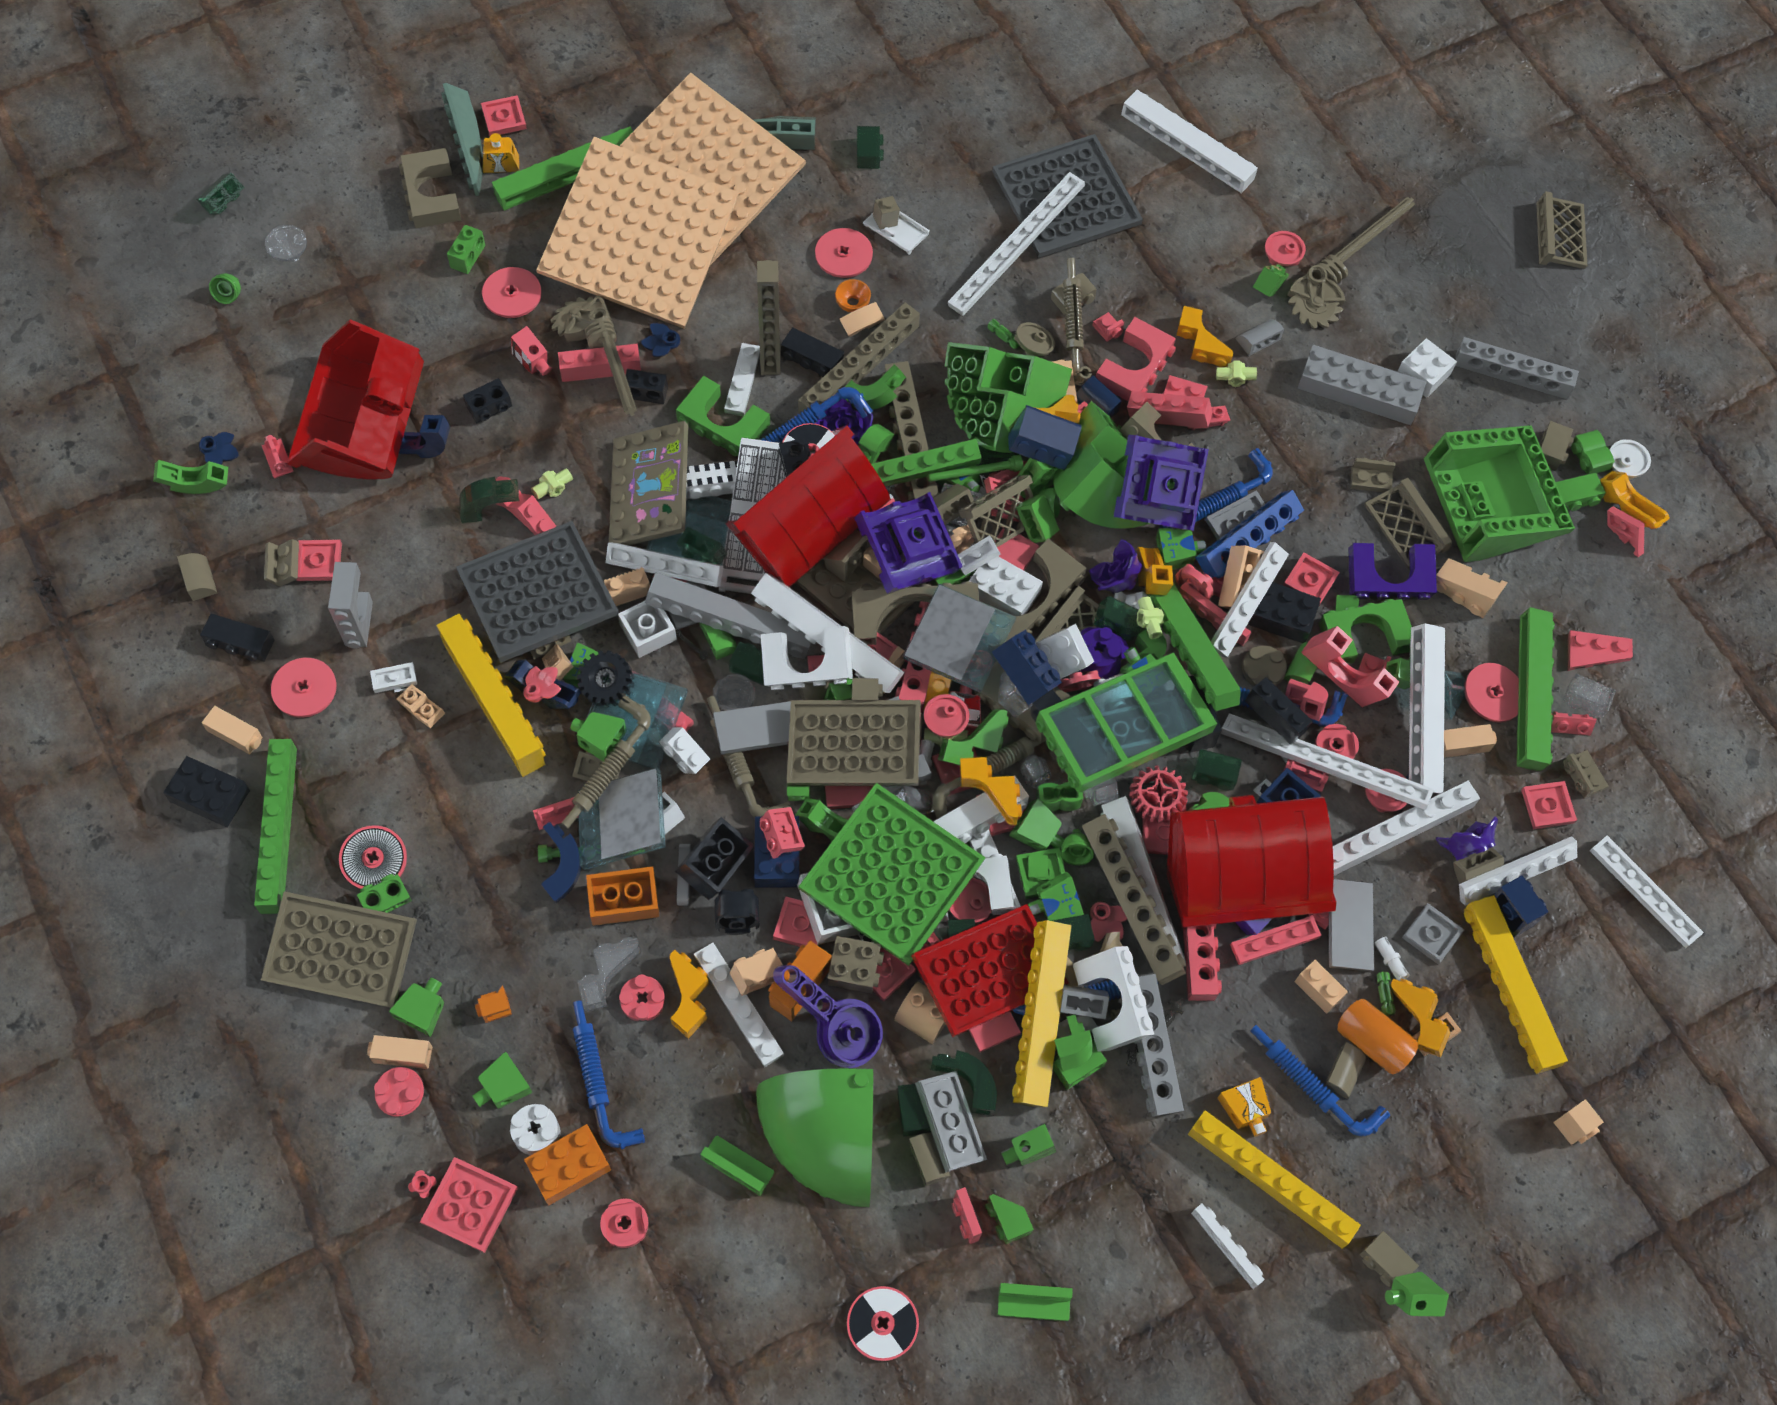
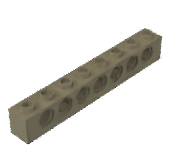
M757 261L761 375H781L778 261Z
M905 302L798 400V413L804 412V409L807 410V407L810 408V405L815 401L820 405L839 392L838 389L845 387L851 380L856 384L859 383L919 327L920 313Z
M909 362L885 364V370L881 373V377L894 364L906 376L902 384L893 391L897 397L890 402L891 406H889L890 418H894L895 421L893 423V432L895 435H898L899 439L896 440L897 450L902 453V456L911 455L912 453L910 452L919 453L927 451L928 445ZM927 477L905 482V486H909L910 492H908L909 501L917 499L928 492L931 493L933 498L939 495L936 481L929 482Z
M1103 814L1082 825L1154 974H1156L1158 982L1164 985L1186 974L1183 968L1186 966V962L1181 953L1176 954L1173 948L1176 946V942L1171 933L1166 934L1163 928L1167 926L1161 914H1156L1154 907L1157 904L1151 894L1147 896L1144 890L1147 884L1142 875H1137L1135 871L1138 868L1132 856L1128 857L1125 851L1128 849V846L1123 837H1118L1116 831L1119 828L1114 819H1109L1106 814ZM1106 836H1111V841L1108 844H1102V840ZM1115 855H1121L1118 863L1113 864L1111 862ZM1125 874H1130L1129 881L1126 883H1122V876ZM1140 893L1138 901H1130L1133 894ZM1143 913H1150L1147 921H1140V916ZM1153 932H1159L1160 934L1156 941H1150V935ZM1162 952H1169V958L1166 961L1159 960Z

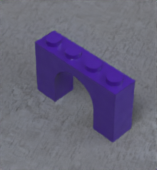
M1353 543L1348 548L1350 595H1356L1359 599L1377 596V599L1397 597V599L1406 600L1410 599V597H1417L1418 600H1428L1437 593L1435 544H1414L1409 549V576L1405 582L1399 584L1386 582L1376 572L1374 543Z

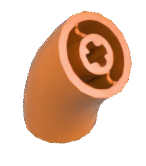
M1365 999L1357 1000L1351 1004L1339 1020L1338 1032L1389 1074H1396L1403 1070L1416 1054L1418 1049L1417 1040Z

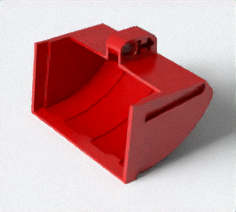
M351 319L322 345L287 464L296 468L302 465L327 474L356 479L375 480L391 478L424 364V360L419 354V348Z
M848 426L833 430L832 432L835 436L739 519L725 523L766 573L772 574L788 587L792 586L858 528L855 517L861 511L873 512L879 510L891 500L876 470L851 438L855 434Z
M1253 795L1230 797L1228 807L1171 812L1167 877L1182 926L1191 927L1336 911L1337 901L1333 893L1334 861L1332 835L1325 798L1316 797L1256 803Z

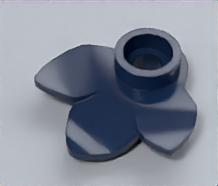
M653 323L650 324L653 335L641 341V344L646 349L653 350L654 357H663L671 349L677 348L681 340L679 334L674 330H669L668 326Z
M221 432L214 437H203L199 443V450L205 455V462L210 461L222 465L223 461H232L239 456L238 451L230 444L234 439V435L228 432Z

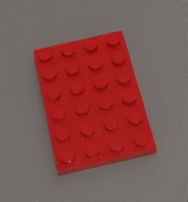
M1028 904L915 952L911 956L952 1038L1025 1005V996L1029 987L1028 973L1032 965L1031 951L1035 943L1034 929L1037 925ZM1065 977V978H1064V985H1067L1069 982H1068L1067 978Z

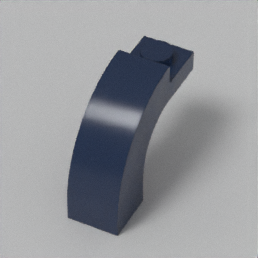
M424 415L420 432L404 433L399 454H418L420 458H432L440 455L445 449L450 432V425L444 415Z
M548 822L543 828L558 846L561 859L556 872L541 883V885L557 904L570 893L579 878L581 854L571 834L563 839L562 836L565 833L559 825L553 826L551 822Z

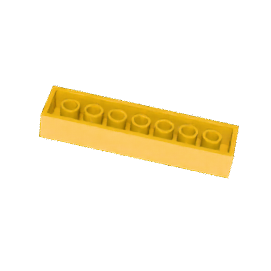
M457 614L437 624V629L446 650L521 776L524 777L545 765L543 757L546 754L543 750L542 742L538 736L535 737L528 719H524L522 709L517 702H514L509 687L507 685L504 686L500 672L497 668L494 669L493 662L489 654L484 652L483 645L478 636H474L468 619L463 620L461 615Z

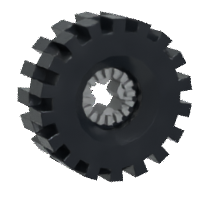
M603 650L598 651V655L592 653L589 660L585 658L582 661L585 665L583 667L580 666L578 669L581 673L580 675L577 674V679L580 682L578 686L582 690L581 692L589 701L597 706L609 707L610 704L617 706V702L620 700L625 701L622 697L626 694L630 696L632 693L630 687L634 688L632 679L635 678L631 666L618 653L614 654L607 650V653H604ZM608 675H610L609 678L612 681H610V683L606 682L604 684L602 677H607Z

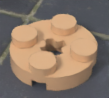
M968 525L952 530L954 534L950 538L958 554L968 549L974 543Z

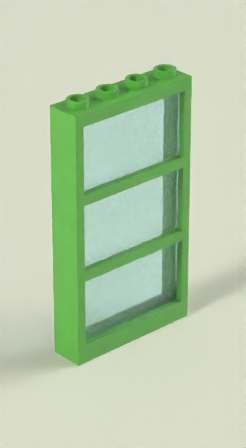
M1174 652L1041 710L1036 719V726L1039 732H1043L1049 749L1054 751L1057 756L1058 765L1061 769L1065 770L1068 775L1069 784L1072 788L1075 787L1078 793L1212 733L1217 725V722Z

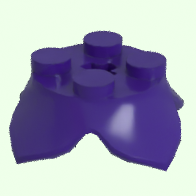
M841 399L825 410L826 416L821 420L818 419V422H815V424L822 425L831 431L848 426L855 434L851 438L858 446L861 437L872 426L873 414H868L864 410L867 416L862 418L858 410L854 411L847 400Z
M1121 539L1114 549L1113 562L1099 563L1091 568L1089 572L1092 580L1099 585V591L1106 590L1115 594L1125 589L1131 590L1135 586V579L1142 570L1143 564L1139 562L1133 546Z
M1088 627L1083 629L1080 633L1094 662L1077 672L1083 673L1097 670L1099 677L1105 680L1118 675L1121 668V660L1126 658L1123 653L1129 649L1126 641L1107 627ZM1096 649H1102L1103 653H1100L1099 650L1096 651Z
M1496 816L1493 817L1489 824L1475 821L1464 833L1455 832L1450 838L1436 837V841L1452 853L1456 861L1464 859L1475 852L1476 854L1484 852L1496 846L1495 829L1498 819Z

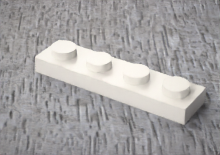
M742 343L724 408L725 413L738 416L745 415L760 358V346Z
M1203 1204L1199 1205L1191 1214L1251 1288L1257 1287L1264 1281L1261 1269L1255 1263L1251 1264L1246 1258V1251L1241 1245H1236L1230 1238L1232 1235L1224 1225L1220 1226L1215 1220L1216 1215L1208 1206L1205 1207Z

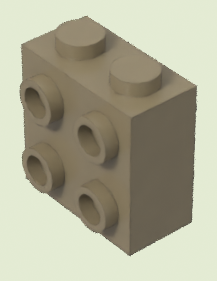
M836 936L828 975V985L872 994L873 987H878L880 974L876 973L877 965L882 966L884 952H880L881 945Z

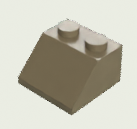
M855 530L825 556V568L845 582L863 562L865 550L871 547L867 536L862 537L861 532Z

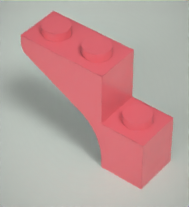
M499 476L485 489L496 505L510 511L534 535L556 527L534 496L521 493L510 478Z

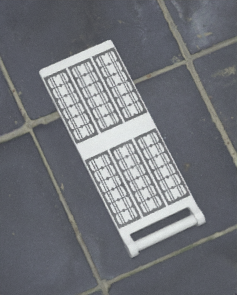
M741 438L729 521L739 519L786 478L778 451L779 443ZM792 450L790 454L792 456H799L800 452ZM728 528L719 592L727 590L751 594L756 586L727 582V577L760 581L766 572Z

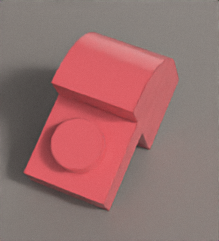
M1290 679L1285 695L1293 703L1299 704L1301 706L1300 710L1309 718L1319 721L1324 714L1328 699L1327 690L1315 682L1312 685Z

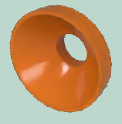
M849 279L838 285L835 292L836 302L843 310L853 312L869 304L871 291L864 282ZM855 298L858 300V304L850 305L847 301Z

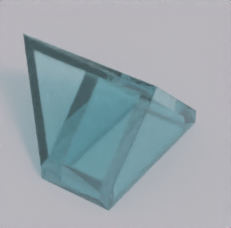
M1445 670L1444 709L1449 718L1452 719L1465 697V680L1461 673Z

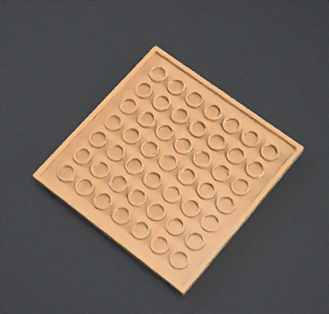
M692 73L620 145V147L739 192L738 199L711 264L806 165L805 159Z
M593 137L537 267V273L685 329L738 199L739 192Z

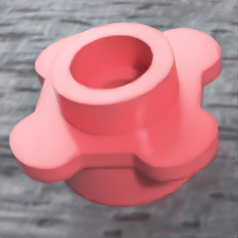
M419 1170L415 1173L412 1182L409 1183L408 1189L410 1192L420 1194L421 1198H427L430 1195V1189L436 1185L437 1180L434 1176L429 1177L423 1170Z

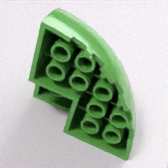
M948 342L945 357V367H947L948 373L945 385H947L949 390L947 400L950 409L955 413L956 417L954 419L957 425L968 434L967 437L969 439H977L978 445L983 448L1010 453L1012 451H1009L1008 435L1025 406L1028 405L1035 408L1054 406L1067 393L1072 369L1036 356L1006 353L986 346Z
M1091 401L1080 414L1079 425L1082 428L1072 459L1065 470L1058 469L1053 476L1054 488L1061 500L1059 504L1065 510L1069 511L1071 509L1083 519L1103 527L1123 529L1150 524L1113 517L1117 496L1121 497L1128 460V456L1125 455L1127 438L1119 431L1122 427L1120 425L1116 427V424L1109 418L1110 416ZM1151 460L1143 501H1147L1154 464ZM1171 479L1167 482L1169 490L1174 487V482Z
M873 1069L806 1070L778 1075L761 1082L756 1089L758 1115L763 1128V1134L781 1165L799 1183L819 1193L824 1198L836 1200L841 1204L870 1208Z

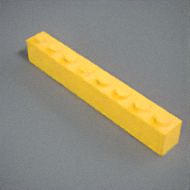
M1495 896L1470 902L1464 909L1465 919L1473 929L1475 942L1481 947L1482 958L1491 970L1492 981L1499 988L1500 999L1510 1013V1022L1517 1029L1519 1043L1527 1052L1530 1067L1535 1070L1536 1074L1561 1067L1568 1061Z
M1045 920L1037 922L1034 929L1035 943L1031 951L1032 965L1028 973L1029 987L1025 996L1026 1009L1021 1022L1023 1032L1018 1045L1020 1054L1019 1061L1015 1067L1017 1074L1016 1084L1012 1089L1013 1103L1037 1108L1048 1107L1056 1047L1054 1040L1057 1039L1071 925Z
M1206 1110L1188 1133L1190 1137L1343 1249L1347 1246L1360 1228L1361 1224Z

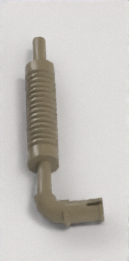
M1067 258L1068 278L1063 280L1066 350L1071 351L1074 382L1080 386L1090 378L1091 374L1089 373L1091 369L1087 366L1080 368L1079 351L1084 349L1081 311L1082 297L1080 293L1081 280L1076 278L1075 258Z
M626 695L622 697L625 701L620 700L618 707L632 714L633 718L638 720V726L626 741L619 740L614 746L615 749H612V752L609 753L610 755H607V758L604 759L605 761L599 765L600 768H597V771L594 772L595 774H592L587 784H584L585 787H582V790L573 798L572 802L575 806L561 823L566 829L571 826L582 811L589 812L593 804L596 803L595 800H598V797L603 794L608 784L621 771L620 768H623V765L635 753L632 746L642 733L649 729L651 724V717L648 710L645 709V705L638 704Z
M715 696L708 697L707 701L712 714L714 712H721ZM713 718V719H711L710 723H711V726H712L713 731H714V733H715V736H716V738H717V733H716V728H715V723H714V718ZM742 751L723 754L736 789L738 791L743 790L750 807L748 810L754 818L755 816H763L770 809L789 807L790 803L788 801L773 807L767 806L764 808L757 804L751 789L754 785V780Z
M1023 737L998 750L997 753L994 752L987 756V765H991L992 775L1034 753L1033 747L1041 743L1037 739L1029 740L1027 737ZM961 777L947 784L943 783L936 789L933 796V804L931 805L936 819L948 813L946 798L951 791L961 786Z

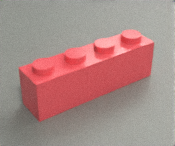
M638 343L616 346L625 375L627 369L641 371ZM604 347L558 352L562 382L613 377Z
M1132 391L1127 405L1131 418L1148 402L1161 414L1154 424L1208 428L1213 413L1210 398Z

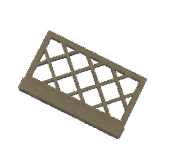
M1545 191L1536 202L1539 264L1547 265L1549 262L1585 269L1587 267L1584 204L1553 198L1552 192ZM1553 205H1558L1562 211L1558 212ZM1569 209H1577L1578 215L1575 216ZM1565 213L1571 220L1567 222L1561 214ZM1554 219H1557L1563 226L1559 228L1554 223ZM1574 222L1579 227V231H1576L1570 224ZM1566 228L1572 236L1568 238L1562 230ZM1556 234L1563 240L1562 243L1555 239ZM1575 238L1580 243V246L1577 247L1571 239ZM1567 244L1573 251L1569 253L1563 245ZM1558 249L1565 257L1556 256L1555 251ZM1576 253L1581 261L1575 260L1572 255Z
M1017 475L959 510L961 518H966L975 544L983 540L984 536L988 537L990 535L995 545L999 547L1025 531L1020 516L1016 515L1015 511L1017 504L1022 503L1019 501L1021 491L1024 490L1025 500L1033 497L1029 486L1033 483L1030 475ZM1007 500L1012 501L1010 512L1004 509ZM992 509L998 510L995 520L989 518ZM1003 513L1008 515L1006 525L1000 523ZM977 518L983 519L980 529H977L974 522ZM1013 518L1019 520L1017 529L1011 528ZM988 522L994 524L991 534L985 532ZM999 527L1005 529L1002 538L996 537Z
M1409 478L1402 480L1394 488L1365 502V507L1407 569L1410 568V563L1405 554L1406 550L1412 547L1408 545L1410 537L1421 539V544L1424 543V540L1433 542L1436 546L1435 555L1450 549L1452 540ZM1399 492L1403 498L1402 503L1389 501L1390 496ZM1376 503L1386 504L1384 513L1375 511L1372 505ZM1388 505L1400 508L1398 516L1386 513ZM1402 508L1411 510L1414 514L1413 518L1400 517ZM1384 519L1397 520L1395 529L1386 527ZM1399 521L1411 524L1409 532L1397 529ZM1413 524L1422 526L1424 534L1411 533ZM1395 534L1408 536L1406 545L1397 543L1394 539Z
M1078 586L1035 641H1040L1063 630L1061 629L1063 625H1065V628L1069 627V618H1078V629L1080 632L1088 628L1083 627L1082 617H1092L1093 626L1089 627L1109 628L1116 618L1084 594L1085 590ZM1082 601L1090 606L1091 612L1081 613L1079 605ZM1096 616H1103L1109 622L1106 625L1097 626Z

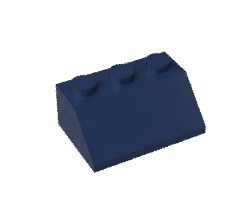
M1026 405L1008 435L1009 451L1065 470L1074 455L1082 426Z

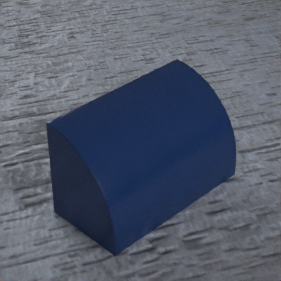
M1094 375L1082 385L1076 394L1079 404L1084 401L1089 404L1092 401L1109 415V418L1119 412L1121 400Z

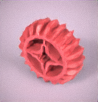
M1157 765L1154 771L1147 767L1146 772L1141 770L1138 774L1139 777L1135 776L1133 778L1134 783L1130 785L1131 792L1129 793V798H1132L1131 806H1137L1135 812H1143L1142 819L1149 816V821L1153 822L1154 818H1157L1160 824L1163 818L1167 822L1170 821L1171 812L1184 810L1183 805H1186L1188 801L1185 798L1188 795V791L1184 790L1186 783H1180L1182 777L1174 776L1175 770L1169 773L1167 772V766L1160 770ZM1154 781L1153 787L1142 789L1145 784ZM1175 799L1173 804L1163 807L1165 801Z

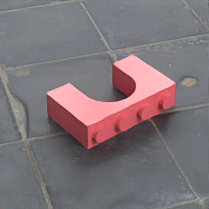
M1134 317L1125 330L1123 342L1143 352L1149 360V365L1140 370H1129L1105 359L1096 373V378L1112 393L1129 402L1132 391L1147 392V387L1154 384L1157 372L1164 369L1167 363L1165 360L1167 357L1171 358L1176 350L1174 346L1176 338Z
M1338 626L1312 637L1301 653L1361 707L1389 698L1399 683L1385 668L1372 673H1364L1348 665L1341 656L1353 639Z

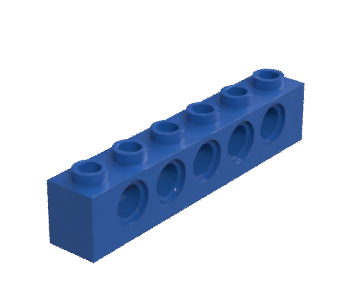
M1288 490L1279 493L1195 558L1203 572L1217 579L1223 577L1226 572L1231 546H1236V544L1237 546L1246 545L1256 549L1257 546L1271 540L1270 536L1283 531L1287 523L1296 521L1299 518L1298 515L1304 509L1294 491Z

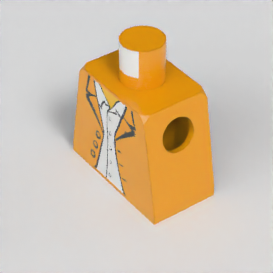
M494 133L490 138L484 139L483 173L519 171V154L511 138L501 137L500 134Z
M1261 1077L1221 1092L1218 1100L1238 1129L1249 1125L1254 1137L1267 1132L1262 1120L1271 1114V1109Z

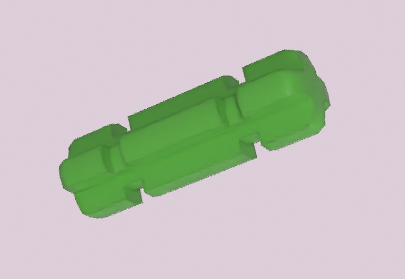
M992 319L988 323V329L993 333L996 332L995 335L1004 342L1010 343L1009 346L1013 349H1017L1020 345L1014 339V334L1003 325H999L1000 323L997 320Z
M1379 972L1377 974V983L1380 985L1378 986L1380 1003L1383 1004L1381 1010L1386 1016H1391L1395 1014V1006L1392 1004L1394 999L1392 987L1389 983L1391 981L1389 972Z

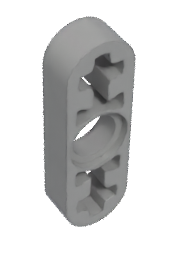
M679 844L678 867L691 852V844ZM678 875L677 906H689L690 884Z

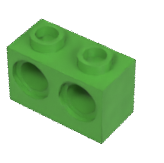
M464 225L447 253L450 268L465 274L470 272L485 247L484 236L481 230Z
M1029 458L1018 475L1031 476L1033 483L1029 486L1032 494L1035 495L1046 487L1059 468ZM1024 490L1021 491L1020 495L1026 498Z
M389 874L381 879V883L375 886L372 884L367 885L360 890L361 893L357 894L363 908L386 913L412 901L398 874L395 876ZM392 886L400 888L399 893L395 896L388 895V890ZM372 896L379 897V902L375 906L367 905L368 899Z

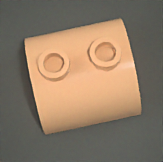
M917 982L912 987L901 1004L894 1020L931 1044L935 1042L946 1025L928 988L920 982Z

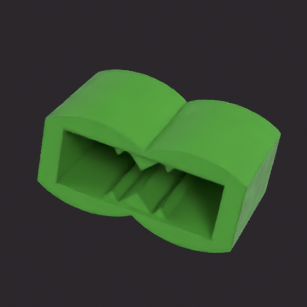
M1598 430L1575 436L1571 450L1580 459V467L1587 475L1600 473L1612 468L1615 462L1613 455Z
M1069 782L1061 785L1045 783L1038 786L1036 799H1039L1051 812L1058 809L1074 811L1081 807L1083 792L1078 793L1075 787H1071Z

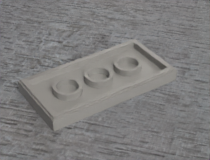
M791 701L714 712L713 718L720 753L727 754L789 744Z
M1334 879L1333 893L1337 904L1336 911L1329 912V968L1374 971L1373 883Z
M957 1072L916 1082L915 1085L945 1173L987 1160Z

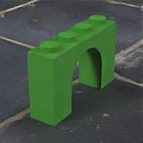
M703 376L676 409L677 421H685L688 427L693 429L699 436H705L716 446H722L733 456H739L741 438L758 440L770 425V414L752 405L744 417L734 425L719 426L712 423L708 419L707 413L721 396L720 385Z
M1388 599L1383 603H1368L1363 607H1348L1343 611L1337 612L1331 610L1324 613L1318 623L1321 632L1338 626L1351 639H1353L1351 635L1352 626L1359 623H1370L1383 631L1393 656L1411 652L1412 626L1402 599ZM1353 640L1341 656L1347 664H1353L1358 656Z

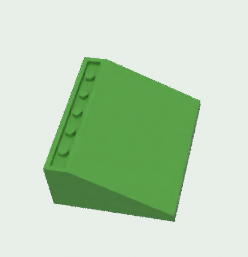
M1531 425L1446 432L1424 458L1464 562L1488 559L1571 533L1575 529Z

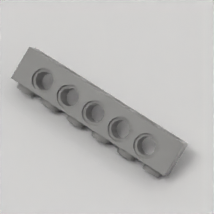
M1466 337L1463 338L1455 357L1457 361L1455 366L1564 399H1568L1575 388L1579 371Z
M1156 974L1140 976L1139 985L1142 995L1147 1000L1146 1009L1152 1020L1154 1035L1134 1042L1137 1044L1139 1051L1136 1055L1139 1066H1142L1143 1076H1141L1143 1089L1147 1090L1148 1095L1146 1107L1148 1112H1151L1152 1117L1184 1111ZM1148 1040L1155 1042L1156 1050L1154 1052L1148 1049ZM1154 1062L1158 1063L1161 1067L1159 1075L1152 1071V1064ZM1158 1085L1165 1088L1166 1093L1163 1098L1157 1094L1156 1089Z

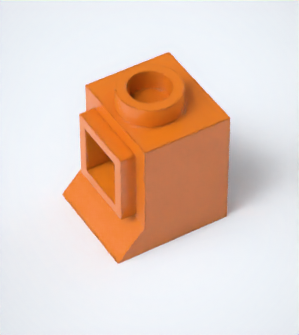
M503 985L498 993L494 991L481 995V998L478 999V1004H475L478 1017H483L485 1023L512 1015Z

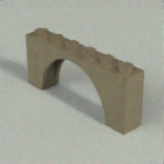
M1049 538L1035 551L1033 562L1039 566L1046 577L1049 591L1047 598L1037 609L1024 615L1003 616L993 613L981 638V641L990 649L995 650L1025 629L1028 633L1032 634V630L1035 627L1039 628L1049 613L1053 614L1057 610L1059 602L1062 599L1067 600L1072 594V589L1084 582L1086 567Z
M966 581L956 585L951 583L940 584L979 602L978 583ZM923 584L919 587H908L888 594L884 587H880L877 590L861 588L852 591L854 636L867 645H876L880 624L890 611L899 605L913 601L931 603L939 586Z

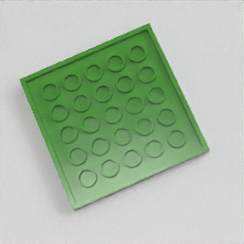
M876 783L799 885L798 889L866 937L880 944L882 948L909 966L913 961L911 957L913 953L921 950L982 865L985 857Z

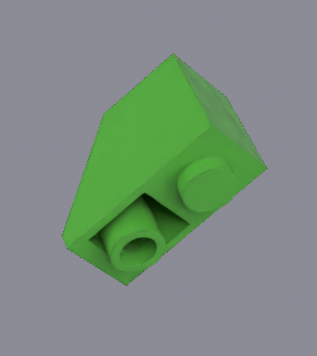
M1276 264V266H1265L1253 288L1268 297L1274 296L1287 280L1289 274L1279 264Z
M994 1194L988 1197L986 1209L991 1218L994 1217L997 1226H995V1230L1000 1240L1004 1239L1005 1244L1032 1234L1034 1229L1024 1207Z

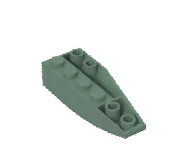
M444 83V92H441L444 104H446L444 105L448 118H451L448 119L451 131L455 130L456 132L453 134L455 144L460 145V148H457L460 160L464 159L465 163H462L465 175L469 174V178H466L469 189L474 190L475 196H479L482 182L483 154L477 119L468 91Z
M775 116L754 119L757 124L790 149L815 150L816 117Z

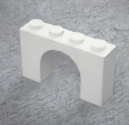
M845 626L823 628L825 656L821 665L809 673H800L790 664L787 635L785 633L761 634L764 686L771 687V690H782L784 685H792V688H804L805 683H813V686H825L827 681H834V684H846L848 679L853 678L849 628Z
M1002 854L990 855V858H985L974 874V877L984 881L989 888L992 914H1005L1014 910L1007 855L1003 856ZM948 912L941 922L949 921Z
M1128 946L1113 947L1072 964L1078 985H1092L1102 980L1110 979L1118 986L1122 995V1008L1118 1017L1110 1023L1091 1029L1098 1052L1110 1051L1154 1035L1152 1020L1146 1009V1000L1142 995L1139 977L1135 972L1132 962L1133 957Z

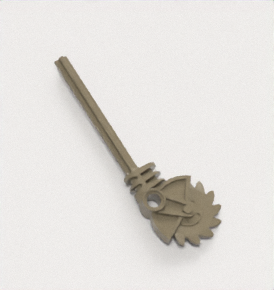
M1412 197L1405 198L1336 255H1328L1320 263L1312 266L1305 276L1294 282L1287 293V296L1291 297L1288 304L1294 305L1292 315L1299 314V320L1302 325L1307 321L1313 329H1316L1317 324L1328 328V322H1338L1339 319L1335 315L1343 311V308L1338 306H1342L1346 301L1344 293L1337 285V283H1340L1342 279L1348 276V270L1343 263L1415 205Z
M597 295L594 299L589 297L585 300L578 297L576 302H566L565 307L557 309L555 311L557 315L550 320L551 323H554L552 330H558L559 336L564 335L569 342L586 339L591 349L604 347L625 414L634 416L637 408L615 345L617 336L604 300Z

